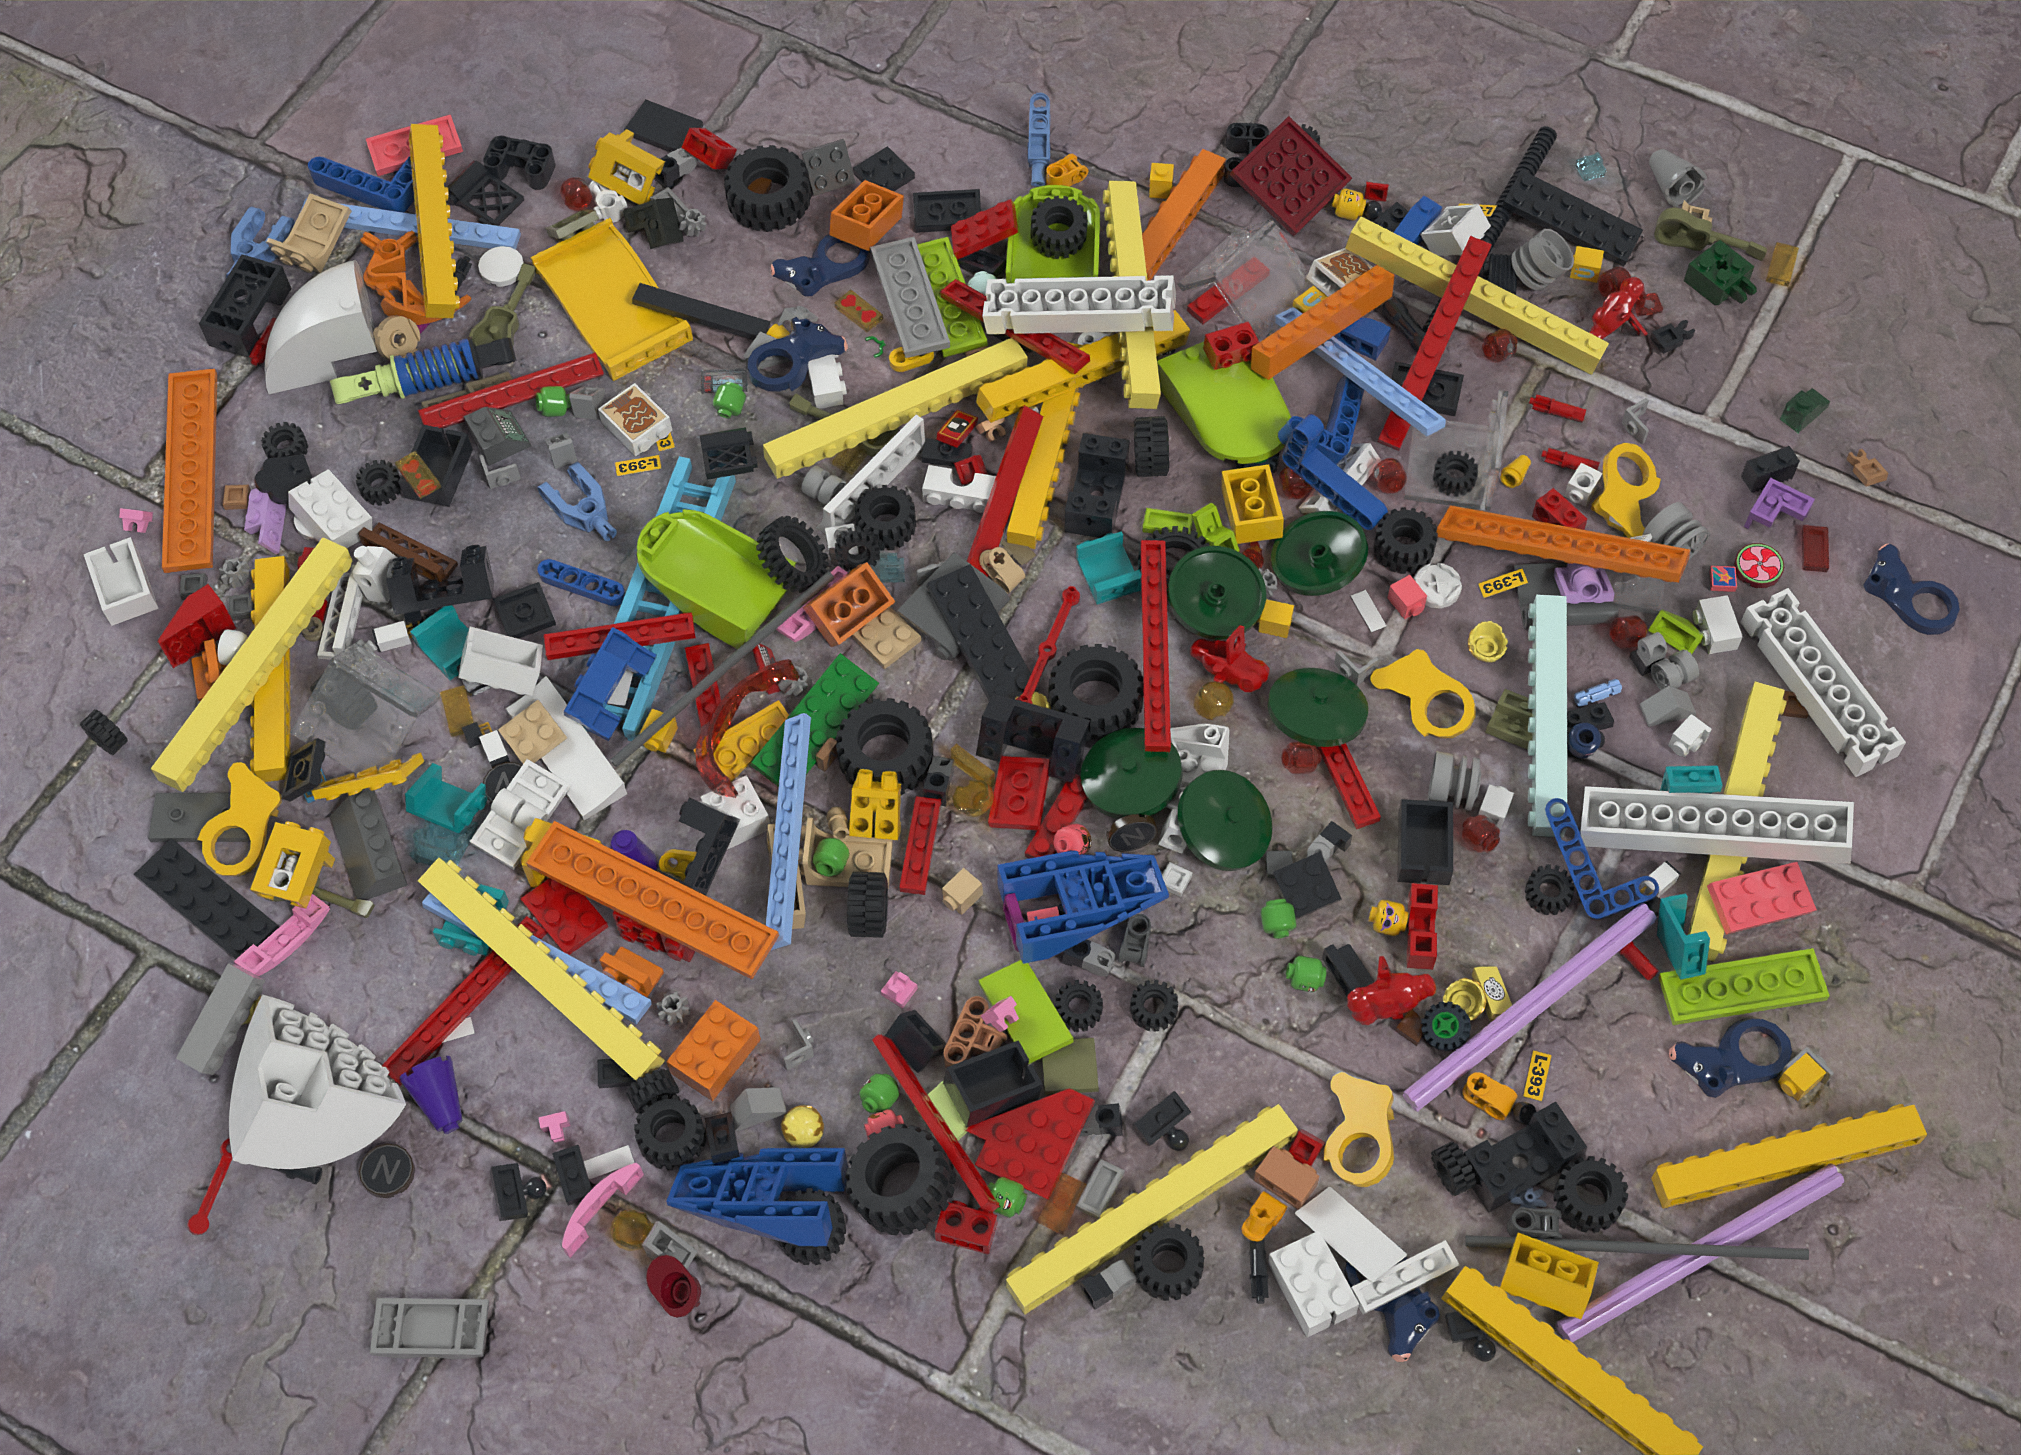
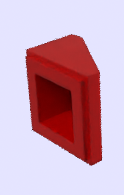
M1366 182L1364 199L1386 202L1389 184Z
M974 455L954 463L962 486L971 483L975 473L988 475L981 455Z
M1301 1129L1298 1131L1288 1152L1293 1155L1296 1161L1312 1167L1326 1142Z

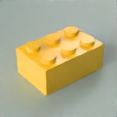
M1262 465L1222 471L1221 490L1231 530L1234 532L1237 544L1282 538L1284 518L1270 466Z
M1517 1233L1500 1288L1512 1296L1522 1297L1539 1306H1546L1566 1316L1582 1320L1592 1293L1599 1262Z

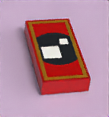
M957 409L938 431L936 440L958 448L977 425L978 417Z

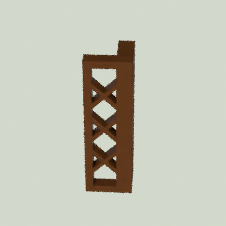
M380 522L372 531L363 527L358 534L365 547H383L396 557L414 558L417 574L428 580L445 581L458 566L456 560ZM381 531L388 534L390 540L379 535ZM406 543V544H408L409 549H407V548H405V547H403V546H401V545H399V544ZM420 553H426V554H428V558H429V559H427V558H425V557H423V556H421V555H419V554H420ZM439 563H445L448 566L444 570Z

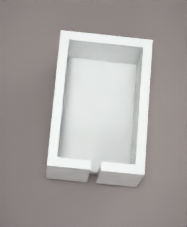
M329 469L312 478L310 485L306 481L288 491L289 509L319 542L322 538H326L348 548L361 541L358 534L363 527L372 531V517Z
M131 537L110 544V548L118 562H113L105 547L84 554L102 611L111 626L159 609L140 553Z
M470 627L462 651L458 678L465 679L468 682L489 685L497 689L502 688L514 691L521 695L532 696L540 673L543 645Z
M1320 1231L1270 1253L1268 1266L1307 1338L1328 1328L1331 1319L1335 1325L1357 1314L1360 1304Z

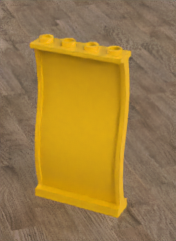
M611 218L599 222L593 227L581 231L573 237L561 241L531 257L536 274L541 276L554 293L593 353L596 352L599 361L606 368L613 381L693 340L691 326L687 320L632 304V298L640 283L656 288L658 286L630 244L613 225Z

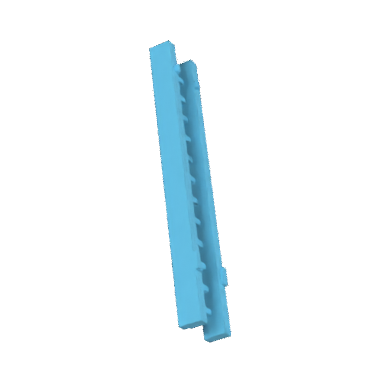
M679 456L656 517L665 512H669V514L679 513L685 509L703 512L721 521L736 482L735 475L717 478L712 488L687 483L692 471L691 459ZM682 495L709 500L706 507L680 502ZM637 563L614 624L634 621L637 611L658 616L683 614V612L671 601L669 606L642 601L645 591L657 594L662 593L644 576ZM676 641L654 644L653 647L643 646L657 654V657L645 678L633 672V676L641 678L638 688H629L627 698L633 699L630 709L606 705L605 707L606 710L621 717V720L626 719L622 729L628 741H632L639 735L648 717Z

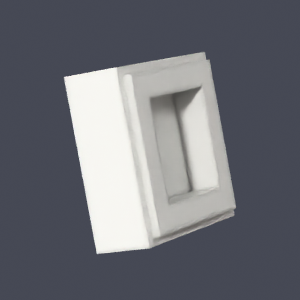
M1169 862L1162 874L1167 890L1181 897L1192 878V872Z

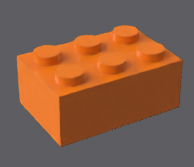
M864 180L831 212L829 235L869 251L902 218L904 195Z
M868 562L858 565L802 608L828 644L833 647L844 642L895 603V600Z
M715 1000L666 1061L670 1073L713 1102L761 1040L758 1027Z

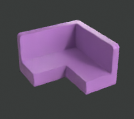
M1770 478L1751 509L1744 527L1749 529L1752 522L1757 521L1770 528L1780 511L1803 521L1808 516L1815 499Z

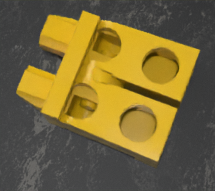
M860 769L852 787L849 836L872 838L875 830V838L898 840L901 832V784H898L897 773L885 771L882 773L881 782H872L873 771Z

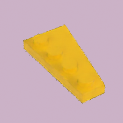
M779 700L693 749L695 756L717 789L731 783L753 761L788 718L789 714Z
M420 752L412 755V758L402 763L400 758L390 761V764L379 768V770L376 766L367 768L359 772L357 777H355L354 773L323 781L312 790V794L315 800L325 798L326 801H329L343 793L351 796L365 788H369L371 791L383 787L386 783L398 785L407 780L406 777L424 762V759Z

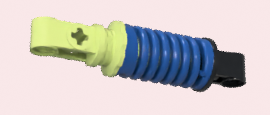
M470 336L468 339L460 340L459 345L451 342L449 344L450 350L446 344L441 345V353L439 348L434 346L432 348L433 355L428 348L423 350L424 357L421 351H415V359L412 353H407L405 358L401 355H391L390 364L383 366L380 364L375 365L374 371L330 380L335 403H347L379 393L387 397L390 393L398 392L400 397L404 399L408 395L418 394L419 391L424 393L427 391V388L432 391L436 386L438 388H443L445 384L452 386L453 381L455 384H460L462 378L465 382H469L472 376L475 379H483V368L517 361L511 338L498 339L476 346L472 336ZM364 379L372 382L369 385V390L360 387V385L364 384Z

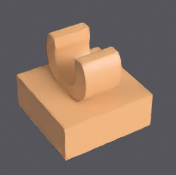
M1004 418L992 423L986 420L976 426L979 434L986 432V438L989 442L995 440L992 434L993 430H997L1000 436L1006 434L1005 429L999 425L1005 421Z

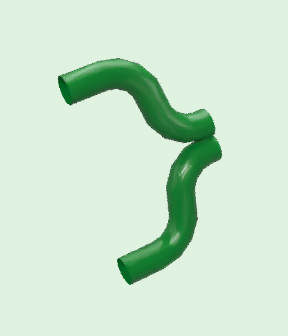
M874 336L865 338L866 341L874 340L876 343L881 344L879 346L880 352L874 354V358L883 354V347L886 346L884 341H879Z

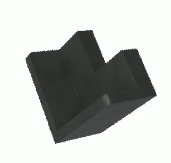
M673 197L655 199L623 210L628 233L645 229L650 249L684 241L682 231L679 230L680 223Z

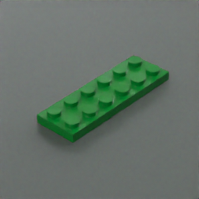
M841 653L787 718L789 719L803 713L811 717L806 775L816 764V754L830 737L834 740L836 739L842 720L848 719L847 714L852 709L857 711L859 705L864 703L879 685V682ZM785 721L750 764L751 767L777 787H779Z

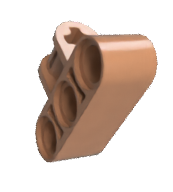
M974 996L965 1003L944 1049L945 1068L968 1060L972 1056H978L997 1049L1006 1041V1034L986 1025L981 1018L982 1014H971V1011L974 1009H980L983 1013L989 1009L988 1002L983 997ZM963 1032H971L973 1034L970 1038L960 1036ZM956 1054L963 1057L956 1062L949 1059Z

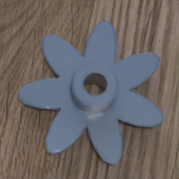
M1533 1188L1510 1201L1512 1204H1521L1520 1208L1537 1209V1207L1547 1206L1546 1202L1538 1199L1544 1193L1543 1189L1533 1192Z

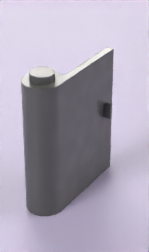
M955 552L897 610L898 614L935 641V653L939 658L952 661L961 652V649L926 585L932 580L970 564ZM972 566L998 613L1009 602L1008 594L1002 587Z
M1568 563L1514 565V571L1523 568L1528 583L1517 587L1524 629H1529V626H1533V618L1528 617L1529 604L1534 603L1536 595L1561 596L1554 578L1555 568H1567ZM1613 601L1603 603H1567V626L1613 623L1619 615L1618 605Z

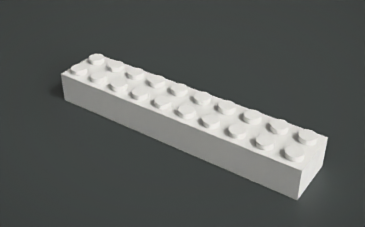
M1585 786L1581 836L1587 847L1850 864L1854 802L1706 793H1669L1668 791Z

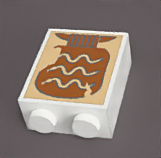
M1343 248L1315 259L1306 278L1329 297L1373 268V266L1361 256Z
M635 383L598 408L601 423L635 457L647 451L658 440L667 437L672 431L670 417Z

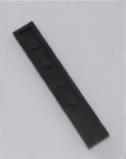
M643 283L639 284L632 298V304L752 340H755L759 332L767 334L771 325V321Z

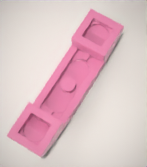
M837 566L831 572V574L834 576V580H832L827 586H825L806 604H808L810 601H812L814 598H816L818 595H820L822 592H824L826 589H828L830 586H832L834 583H836L849 572ZM801 607L776 630L792 641L797 642L811 634L817 627Z
M312 894L307 909L295 906L292 909V917L258 947L254 944L250 946L234 961L235 965L241 966L257 976L273 969L308 939L325 918L330 907Z
M633 1163L613 1172L599 1182L580 1202L567 1225L563 1237L562 1248L568 1257L571 1258L589 1238L584 1226L618 1189L627 1195L643 1177L644 1174L639 1164Z

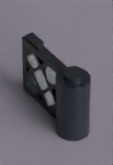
M475 160L447 186L448 201L446 202L452 206L464 207L479 217L478 220L481 224L499 226L524 201L523 195L490 174L484 165ZM491 182L498 187V191L485 192L484 188ZM512 196L515 200L512 203L502 204L501 197ZM499 197L500 204L486 205L485 198ZM483 198L484 205L473 206L470 204L473 199ZM500 210L501 214L494 220L487 215V211Z
M746 427L699 435L707 480L754 472L753 468H758L756 456L751 457L749 447L754 445L752 431L747 432ZM726 459H731L730 462H724Z

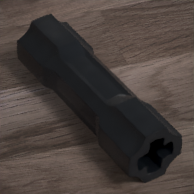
M1393 297L1387 300L1382 306V313L1391 323L1398 327L1410 341L1412 348L1418 352L1426 332L1409 314L1408 309L1399 298Z

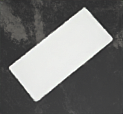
M1331 1187L1325 1189L1295 1212V1215L1314 1232L1320 1231L1324 1240L1370 1282L1377 1280L1407 1256L1400 1247Z

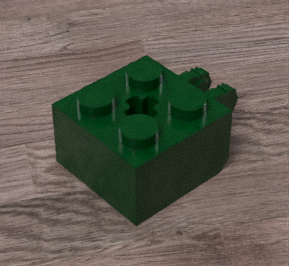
M1718 240L1689 263L1684 278L1685 283L1713 305H1720L1729 297L1742 304L1747 300L1746 293L1752 296L1757 292V287L1750 281L1755 266L1721 240Z

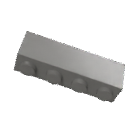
M228 963L176 1059L200 1073L214 1075L222 1066L223 1057L228 1048L236 1041V1034L241 1024L248 1019L249 1010L254 1001L261 995L262 986L266 980L241 966Z

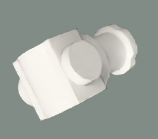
M593 180L588 186V191L595 197L596 207L593 209L599 217L598 220L603 219L604 221L611 218L613 223L619 221L624 216L623 210L628 208L622 195L618 196L616 191L608 190L607 187Z

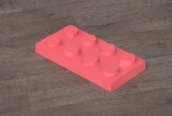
M451 114L419 123L438 125L439 135H443V147L440 150L445 153V157L463 152ZM410 126L366 138L378 176L398 171L410 156Z
M1798 862L1712 882L1707 885L1726 935L1810 914L1817 910Z

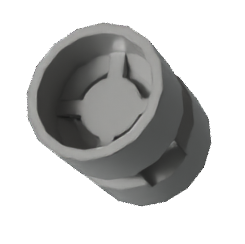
M814 466L806 474L801 489L804 494L813 499L818 497L819 502L827 505L846 486V481L835 475H830L828 471L819 466Z
M1683 649L1669 656V659L1665 658L1652 664L1651 674L1660 690L1668 686L1678 688L1681 684H1686L1698 678L1699 667L1692 654Z

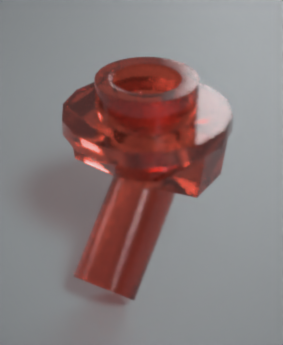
M1258 541L1249 542L1250 548L1244 550L1242 554L1249 558L1258 569L1262 568L1264 565L1263 549L1260 548Z

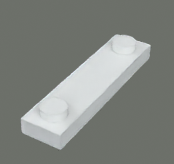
M1445 1240L1393 1266L1374 1282H1370L1367 1279L1352 1286L1351 1290L1360 1304V1311L1364 1315L1456 1269L1459 1263Z

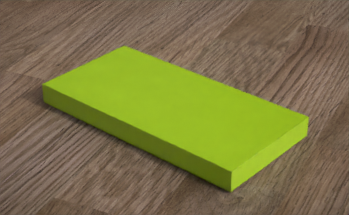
M1019 960L978 980L991 1006L1009 996H1012L1017 1003L1014 1009L1019 1019L1011 1024L1006 1018H1004V1021L1008 1026L1006 1032L1012 1042L1019 1040L1029 1058L1028 1064L1074 1042L1071 1033L1028 963L1023 964L1022 960Z

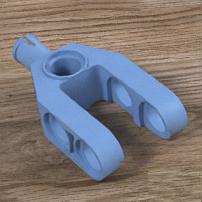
M1036 93L1030 99L1029 167H1032L1031 185L1034 187L1045 186V168L1050 163V100L1044 93ZM1042 99L1046 102V106L1036 108L1034 102Z
M249 207L231 234V255L234 265L226 274V278L241 254L267 262L277 259L278 255L271 252V247L266 241L268 238L283 243L295 224L294 219L282 216L276 225L271 227L272 231L265 242L262 241L258 244L253 239L264 224L265 212L259 208Z
M579 462L570 465L567 470L573 482L587 496L581 499L577 505H567L561 498L557 489L554 490L547 482L537 487L543 500L566 525L588 533L596 529L605 541L611 540L608 534L612 538L616 536L617 530L607 521L608 515L602 488Z

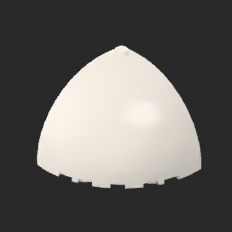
M356 260L342 263L318 274L304 284L281 310L270 333L266 348L265 379L268 394L336 379L337 374L334 361L377 352L373 337L375 327L367 288L363 280L362 271Z
M262 995L246 1032L233 1082L229 1112V1137L232 1159L241 1164H251L267 1168L300 1169L315 1167L345 1158L372 1143L394 1123L406 1106L403 1094L398 1084L391 1083L387 1077L389 1074L387 1068L374 1061L376 1056L364 1045L361 1044L357 1047L349 1041V1034L334 1024H331L330 1027L326 1026L325 1022L312 1012H310L309 1016L293 1010L294 1005Z

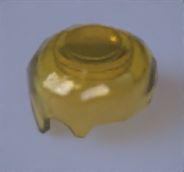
M1217 681L1205 683L1199 688L1194 698V708L1200 716L1208 720H1213L1221 715L1226 716L1234 705V695L1226 684Z
M969 780L967 786H958L952 798L953 805L966 816H981L993 804L994 794L992 787L983 780Z
M629 1209L621 1211L613 1218L610 1235L619 1248L629 1252L640 1250L643 1248L642 1244L654 1224L649 1221L646 1213Z

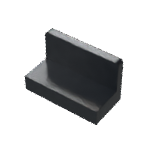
M1334 944L1324 948L1322 960L1346 997L1354 989L1374 983V980L1350 944L1336 949Z
M916 1010L899 1014L885 1034L886 1037L892 1039L903 1058L917 1073L923 1071L931 1058L943 1055L947 1044Z

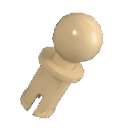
M832 807L828 810L826 816L828 826L833 831V837L844 842L849 838L848 834H850L847 828L849 823L846 812L841 807Z

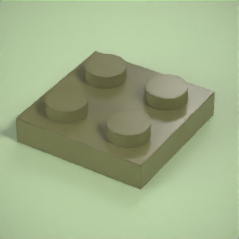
M582 209L545 229L549 237L566 240L575 235L574 231L580 228L586 230L595 225L594 221L598 220L599 217L595 210Z

